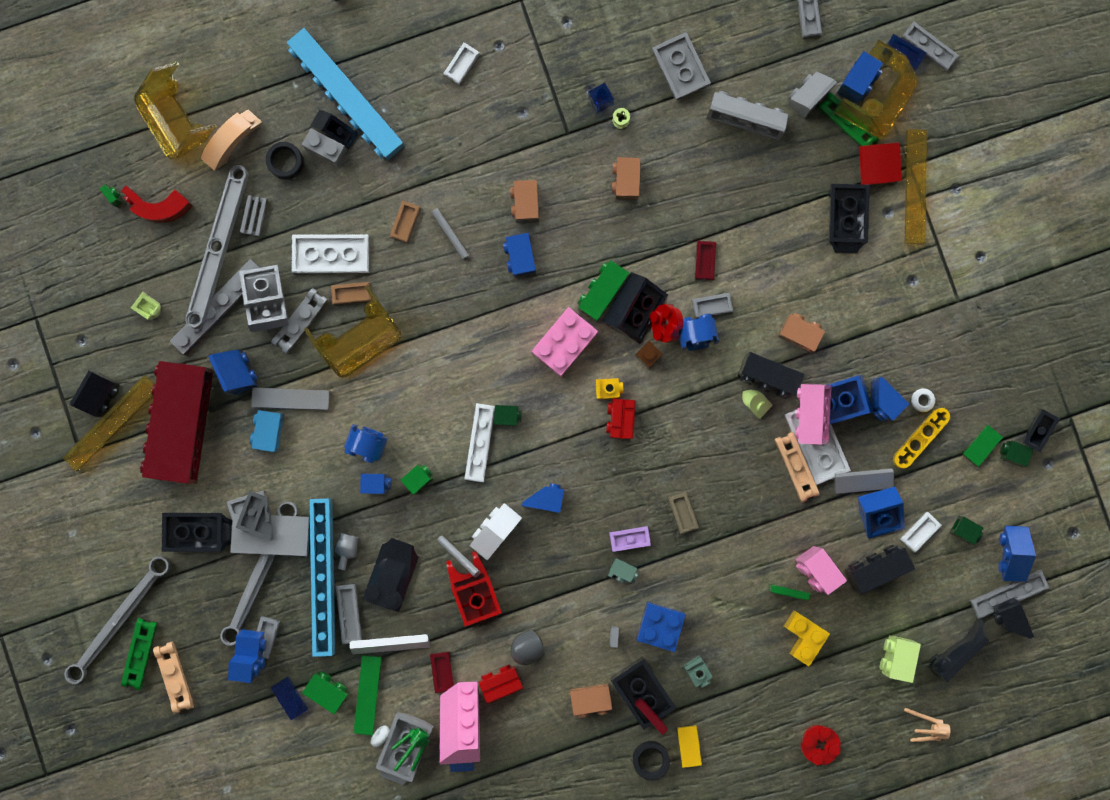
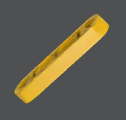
M938 408L931 412L893 456V463L896 467L907 468L913 463L950 420L948 410ZM943 412L944 421L939 420L936 423L939 426L938 428L935 424L929 422L930 420L934 422L938 418L936 414ZM927 425L933 430L932 435L929 437L923 434V428ZM913 440H917L920 443V448L917 451H913L910 448V443ZM906 448V450L909 453L913 454V456L908 455L905 458L906 464H899L900 459L898 457L904 456L907 453L906 451H904V449Z

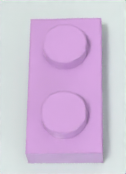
M648 526L609 532L612 552L651 546Z

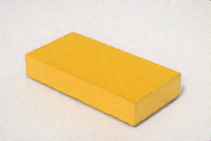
M697 726L678 727L682 768L702 765Z

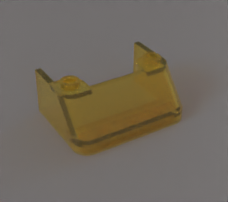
M878 39L869 55L899 74L882 103L875 99H868L862 107L844 98L835 113L875 137L885 138L893 129L918 85V78L906 55Z
M178 62L151 68L134 95L136 107L164 153L171 160L181 157L204 143L217 127L215 123L207 126L199 123L192 125L177 101L175 94L178 91V82L172 74L178 67Z
M368 285L365 286V289L372 300L364 307V313L367 318L336 339L333 334L324 333L315 338L307 327L304 329L314 348L337 376L341 378L348 377L396 344L402 336L401 331Z

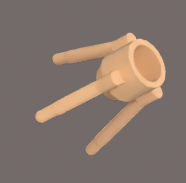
M908 708L904 709L907 713L935 723V725L932 724L931 730L915 729V733L931 734V736L911 738V742L949 739V724H943L941 719H935Z

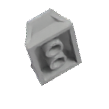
M396 713L376 765V769L380 771L381 777L401 785L413 781L420 760L414 771H411V768L421 746L414 748L397 771H394L395 766L412 745L409 742L411 737L395 750L391 748L405 737L412 728L416 730L417 727H420L430 736L433 728L431 724L409 714Z

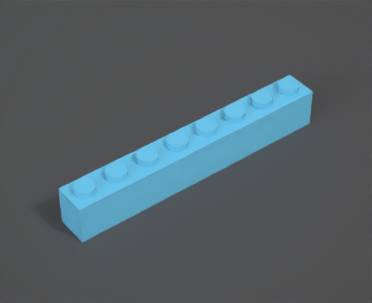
M305 28L287 41L290 47L288 52L294 59L298 57L302 61L301 67L306 73L311 72L314 75L313 81L319 88L323 86L327 90L325 95L331 102L335 100L339 104L337 106L338 110L343 116L347 114L351 118L350 124L356 130L360 129L364 133L362 138L368 144L372 143L376 147L374 151L381 159L384 157L388 161L405 147L400 138Z
M333 498L310 499L312 656H333L336 653Z

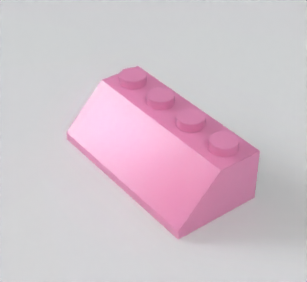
M477 682L457 683L440 695V765L480 762L479 690Z

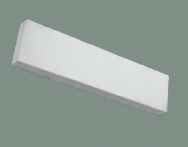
M476 403L465 480L484 482L495 406Z
M427 634L350 642V650L353 655L430 648Z

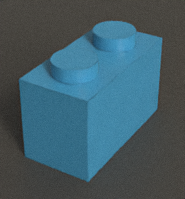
M258 410L253 418L255 430L250 436L252 449L278 452L284 414Z

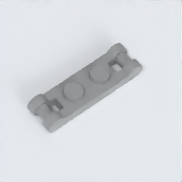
M314 288L307 293L305 299L288 319L289 325L283 326L271 341L275 346L281 347L285 354L291 351L328 302V299L317 294L318 291ZM312 300L317 302L315 307L310 305ZM285 335L291 338L288 342L283 340Z

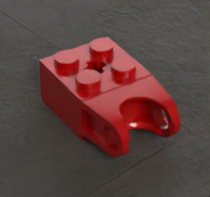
M476 551L472 552L473 565L480 571L477 577H474L470 572L467 574L458 573L451 561H446L452 592L465 627L502 614L490 578ZM477 596L478 599H482L483 602L480 603V607L471 604V601H474L473 597Z

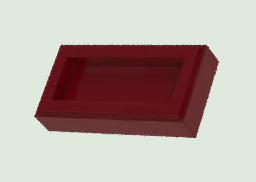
M697 241L696 280L714 281L716 242Z
M450 651L430 654L435 693L446 692L454 686Z
M639 698L635 702L636 706L662 735L668 731L667 726L646 702Z

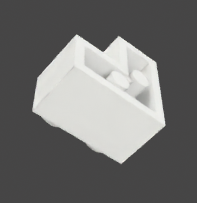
M505 503L500 509L496 507L489 515L491 519L486 518L480 525L481 529L478 528L472 536L474 540L469 546L486 560L491 557L522 519Z

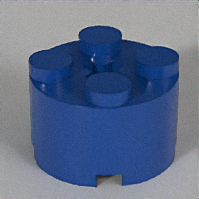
M711 314L701 315L700 318L694 320L692 317L683 319V328L679 329L678 333L683 351L686 347L688 351H694L709 347V343L713 341L714 345L720 342L715 319L712 318Z
M352 424L344 445L346 448L345 453L352 456L358 454L363 456V460L370 463L381 460L388 437H383L382 433L363 426L362 430L357 429L358 425Z

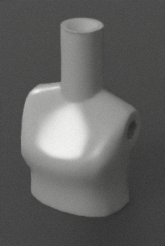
M340 533L339 541L335 547V553L340 556L338 569L345 570L348 559L356 558L359 537Z

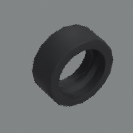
M278 142L268 149L266 165L275 177L282 180H290L302 171L304 158L301 151L294 144ZM281 150H289L296 157L295 166L290 171H279L274 165V157Z
M646 741L635 749L633 765L640 777L646 780H657L667 773L670 767V758L662 744L656 741ZM655 749L662 755L663 762L657 771L648 772L641 767L640 756L645 750Z

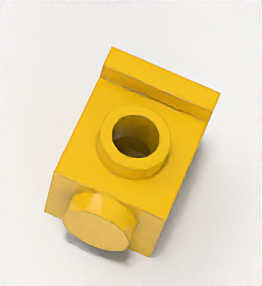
M619 378L595 380L596 400L620 398V394H623V382H619ZM607 385L613 386L612 392L606 390Z

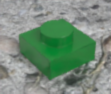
M105 184L99 188L113 206L117 207L122 203L118 198L121 195L115 187L111 188Z

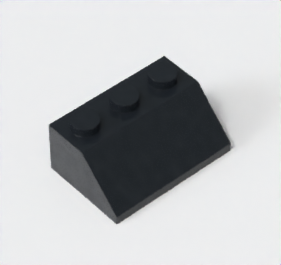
M631 272L603 322L615 331L640 344L652 324L650 320L651 312L664 303L668 294L646 277Z

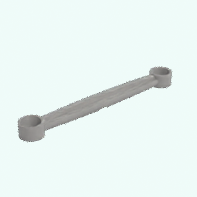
M283 502L278 507V516H283L281 510L287 504L293 506L294 516H298V507L293 502ZM260 555L230 626L225 627L221 631L220 638L225 645L232 646L236 644V641L231 643L226 640V630L235 629L237 634L241 631L240 628L256 599L275 555Z
M158 556L150 561V571L112 615L78 663H74L66 668L64 675L69 683L77 684L86 678L88 666L125 623L156 579L170 571L171 562L167 557ZM157 559H162L166 563V570L162 573H158L154 569V563ZM74 666L78 667L82 672L81 679L74 680L70 676V670Z

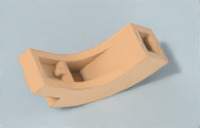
M249 110L241 114L237 112L213 135L206 145L201 159L214 171L228 162L236 145L245 136L259 128L262 121Z

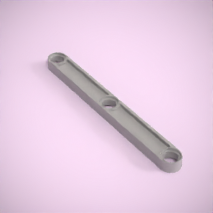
M240 165L233 166L229 171L186 314V324L193 329H200L205 324L246 188L249 174ZM238 170H242L244 173L241 179H235L234 177L235 172ZM221 242V250L214 252L213 245ZM194 315H199V323L192 325L191 318Z

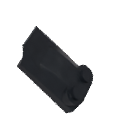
M830 184L829 243L836 253H858L860 248L868 243L870 185Z
M162 513V552H221L231 544L232 520L223 513Z
M394 538L382 544L367 588L365 589L363 600L400 612L419 558L414 550V545Z
M976 620L964 639L952 645L943 654H935L930 658L929 668L938 678L948 682L989 641L984 633V622Z

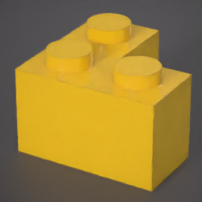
M796 611L792 612L783 626L799 636L789 654L810 666L830 633Z

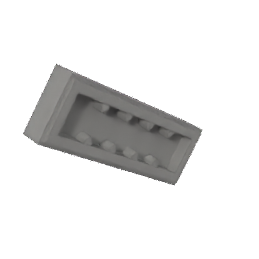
M356 584L336 586L342 644H350L351 641H361L362 634Z

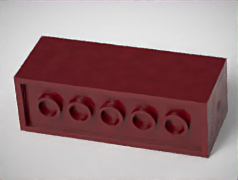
M159 361L158 365L155 366L154 375L156 376V383L153 384L151 391L152 396H154L153 404L151 403L149 406V415L151 417L150 423H147L146 426L148 438L143 446L145 458L140 466V473H142L143 478L187 484L198 483L214 373L213 369Z

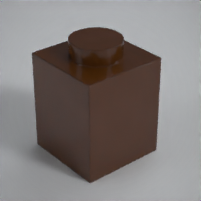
M648 341L635 354V357L649 369L663 354Z

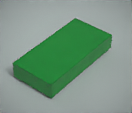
M986 425L962 455L979 467L1003 437L989 425Z
M769 584L768 590L771 593L807 601L810 598L809 592Z

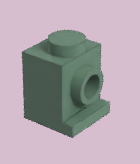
M615 558L608 576L612 578L614 574L616 575V580L624 584L626 581L634 584L639 573L636 572L637 567Z
M700 655L683 665L696 687L700 685L703 688L711 683L712 675ZM699 670L703 671L701 677L696 676V672Z

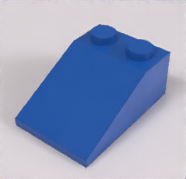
M237 349L208 356L224 392L238 395L258 386L256 380H258L254 370L249 368L248 363H250L246 352L243 353Z
M863 375L828 384L831 385L830 424L873 412Z

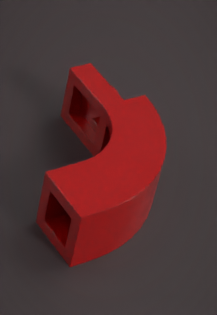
M128 186L121 190L125 194L123 198L132 206L129 210L150 222L166 223L174 221L187 213L193 206L176 189L159 203L145 202Z

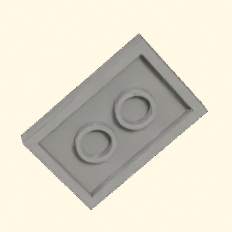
M687 32L652 47V52L675 100H679L711 84Z

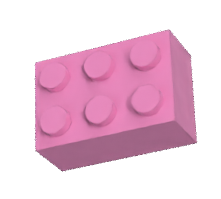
M568 307L531 353L558 376L562 377L598 334V331Z
M801 384V388H798L797 391L800 408H797L796 417L799 419V427L796 428V439H798V443L827 444L829 443L831 385Z
M812 546L795 559L798 563L796 568L802 575L804 574L809 578L807 582L814 591L829 595L847 581L823 548Z

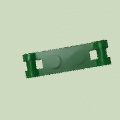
M829 93L826 96V100L817 106V109L822 114L826 115L859 146L873 145L880 140V136L834 94ZM831 105L836 107L834 111L829 108ZM864 134L868 136L866 141L862 138Z
M137 619L121 686H132L136 690L142 689L158 622L151 621L150 623L145 622V619ZM142 629L148 630L147 635L141 634ZM131 674H136V679H132Z

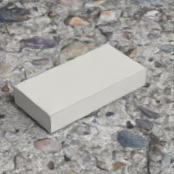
M463 43L443 75L460 86L479 57L480 52Z
M926 512L900 540L913 553H916L942 525L929 512Z

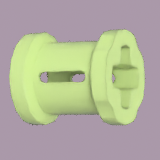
M618 108L613 113L612 122L617 129L626 128L629 124L630 113L625 108ZM621 115L624 116V120H622V122H619L618 118H620Z

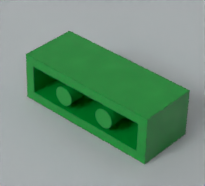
M611 260L608 264L604 262L598 271L601 275L597 280L594 278L588 286L590 291L587 295L583 294L577 302L579 304L578 310L595 322L599 320L629 276L628 271Z

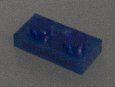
M895 34L891 36L883 50V53L915 71L927 53Z
M289 677L270 687L290 720L308 710Z

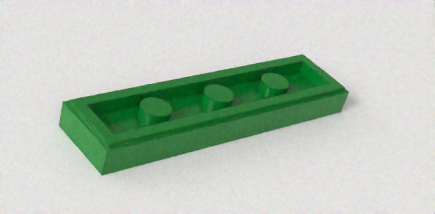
M362 655L353 731L355 734H374L382 657Z

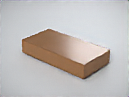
M402 201L390 237L408 243L421 207Z
M370 282L331 285L333 305L371 302Z

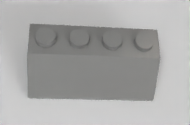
M719 91V93L715 92L707 118L780 140L786 129L788 114L784 113L782 109L766 108L765 104L758 102L753 104L748 102L746 98L730 97V94Z

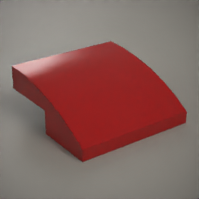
M900 142L859 146L861 185L902 181Z

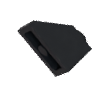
M322 110L318 111L310 125L319 133L344 145L347 149L351 147L358 134L357 131L333 114Z
M1040 409L1030 425L1023 443L1041 453L1060 418L1044 409Z
M1013 597L993 606L995 612L993 618L997 625H1001L1006 630L1024 637L1034 638L1022 604Z

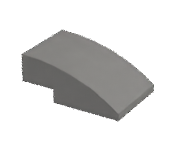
M278 265L239 271L250 332L288 326L289 322Z

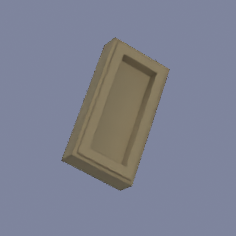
M687 492L668 497L680 534L698 529L699 527Z

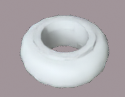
M919 389L913 393L911 403L917 411L927 412L934 407L935 396L928 389ZM920 395L928 397V404L926 406L919 404L918 398Z
M381 726L371 738V745L377 748L386 741L390 731L388 726Z

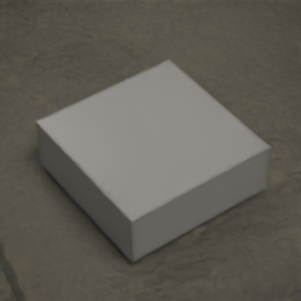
M618 626L610 627L609 645L611 647L618 648Z

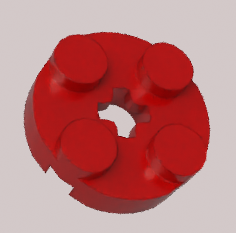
M673 304L658 306L650 314L653 338L664 343L674 342L680 336L677 335L679 329L683 328L682 313Z
M813 725L803 734L800 745L802 753L815 765L829 764L840 754V739L833 729L823 725ZM818 740L821 742L825 741L824 749H816L815 746L818 745Z

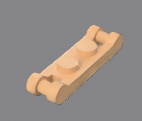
M790 432L783 438L778 437L774 439L801 503L807 501V498L812 496L814 498L819 496V491L794 433ZM790 443L792 445V448L786 450L784 445ZM808 484L810 489L804 491L802 486Z
M174 642L166 643V646L154 647L153 652L159 664L171 702L172 712L177 714L183 709L189 710L194 708ZM169 653L171 658L165 660L164 654ZM183 695L184 701L179 702L177 697Z

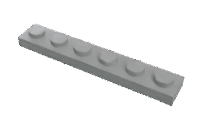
M250 259L239 271L260 267ZM239 271L213 296L204 326L200 329H193L186 324L170 340L182 354L185 355L243 296ZM195 315L191 319L192 325L199 323V315Z

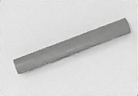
M434 209L431 213L463 260L466 259L469 254L439 209Z
M440 536L437 539L474 577L479 576L480 571L444 536Z

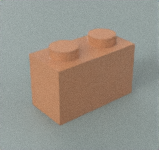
M617 157V163H613V174H616V182H612V193H615V199L638 200L640 158Z
M537 180L514 181V187H510L511 198H515V206H511L512 217H515L516 222L539 221Z
M794 313V315L789 314L778 337L813 353L816 351L825 331L821 329V325L815 322L810 324L804 321L803 316Z
M608 684L570 689L573 714L578 715V718L590 716L589 713L597 712V715L609 713L608 710H612Z

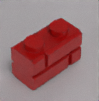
M612 399V403H608L607 414H611V422H607L606 433L610 434L609 438L633 439L636 400Z
M510 664L499 668L500 672L496 674L489 672L481 676L482 679L478 683L487 704L524 689L515 665L510 667Z

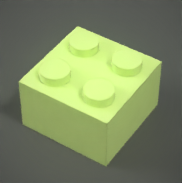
M889 635V638L884 643L886 653L880 662L881 673L892 679L913 683L921 644L910 639Z

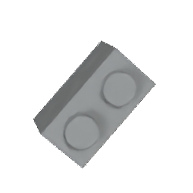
M310 128L302 143L305 150L337 167L340 166L348 151L344 145Z

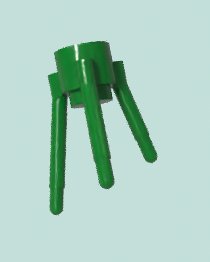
M417 727L416 730L412 728L405 737L392 746L391 749L395 750L411 737L409 742L412 745L395 766L394 771L400 768L415 747L419 748L421 746L411 768V771L415 770L425 747L430 742L428 740L429 734L420 727Z

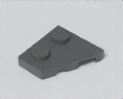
M249 491L236 528L272 540L273 532L269 497Z

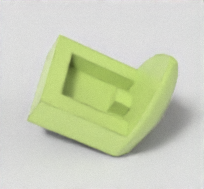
M142 292L131 306V309L147 320H153L160 315L161 305Z
M750 389L743 391V403L757 418L760 419L772 407L770 401L758 390Z

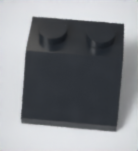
M88 371L69 405L94 417L101 418L102 415L104 416L108 412L110 407L108 404L111 399L117 396L120 384L101 373Z

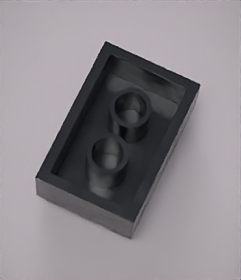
M749 352L745 355L737 376L741 378L740 381L746 384H758L759 389L766 392L775 391L777 392L776 396L787 399L797 395L798 388L805 374Z
M892 544L883 548L884 552L872 553L866 556V560L863 562L855 561L849 564V568L845 572L854 591L863 594L915 570L906 548Z
M643 656L610 678L643 730L653 724L636 706L635 702L639 698H642L660 719L676 709L675 704Z

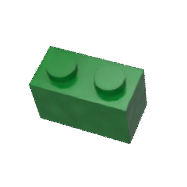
M417 464L400 481L413 495H416L433 480L431 476L433 472L426 465Z
M317 671L302 692V694L332 714L339 710L350 693L344 684L340 682L335 683L331 680V676L324 671H321V673Z

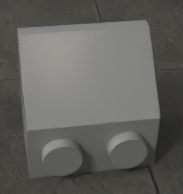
M816 72L813 76L809 74L802 81L804 85L800 89L795 88L789 95L791 99L788 104L805 119L837 83L834 79L819 72Z

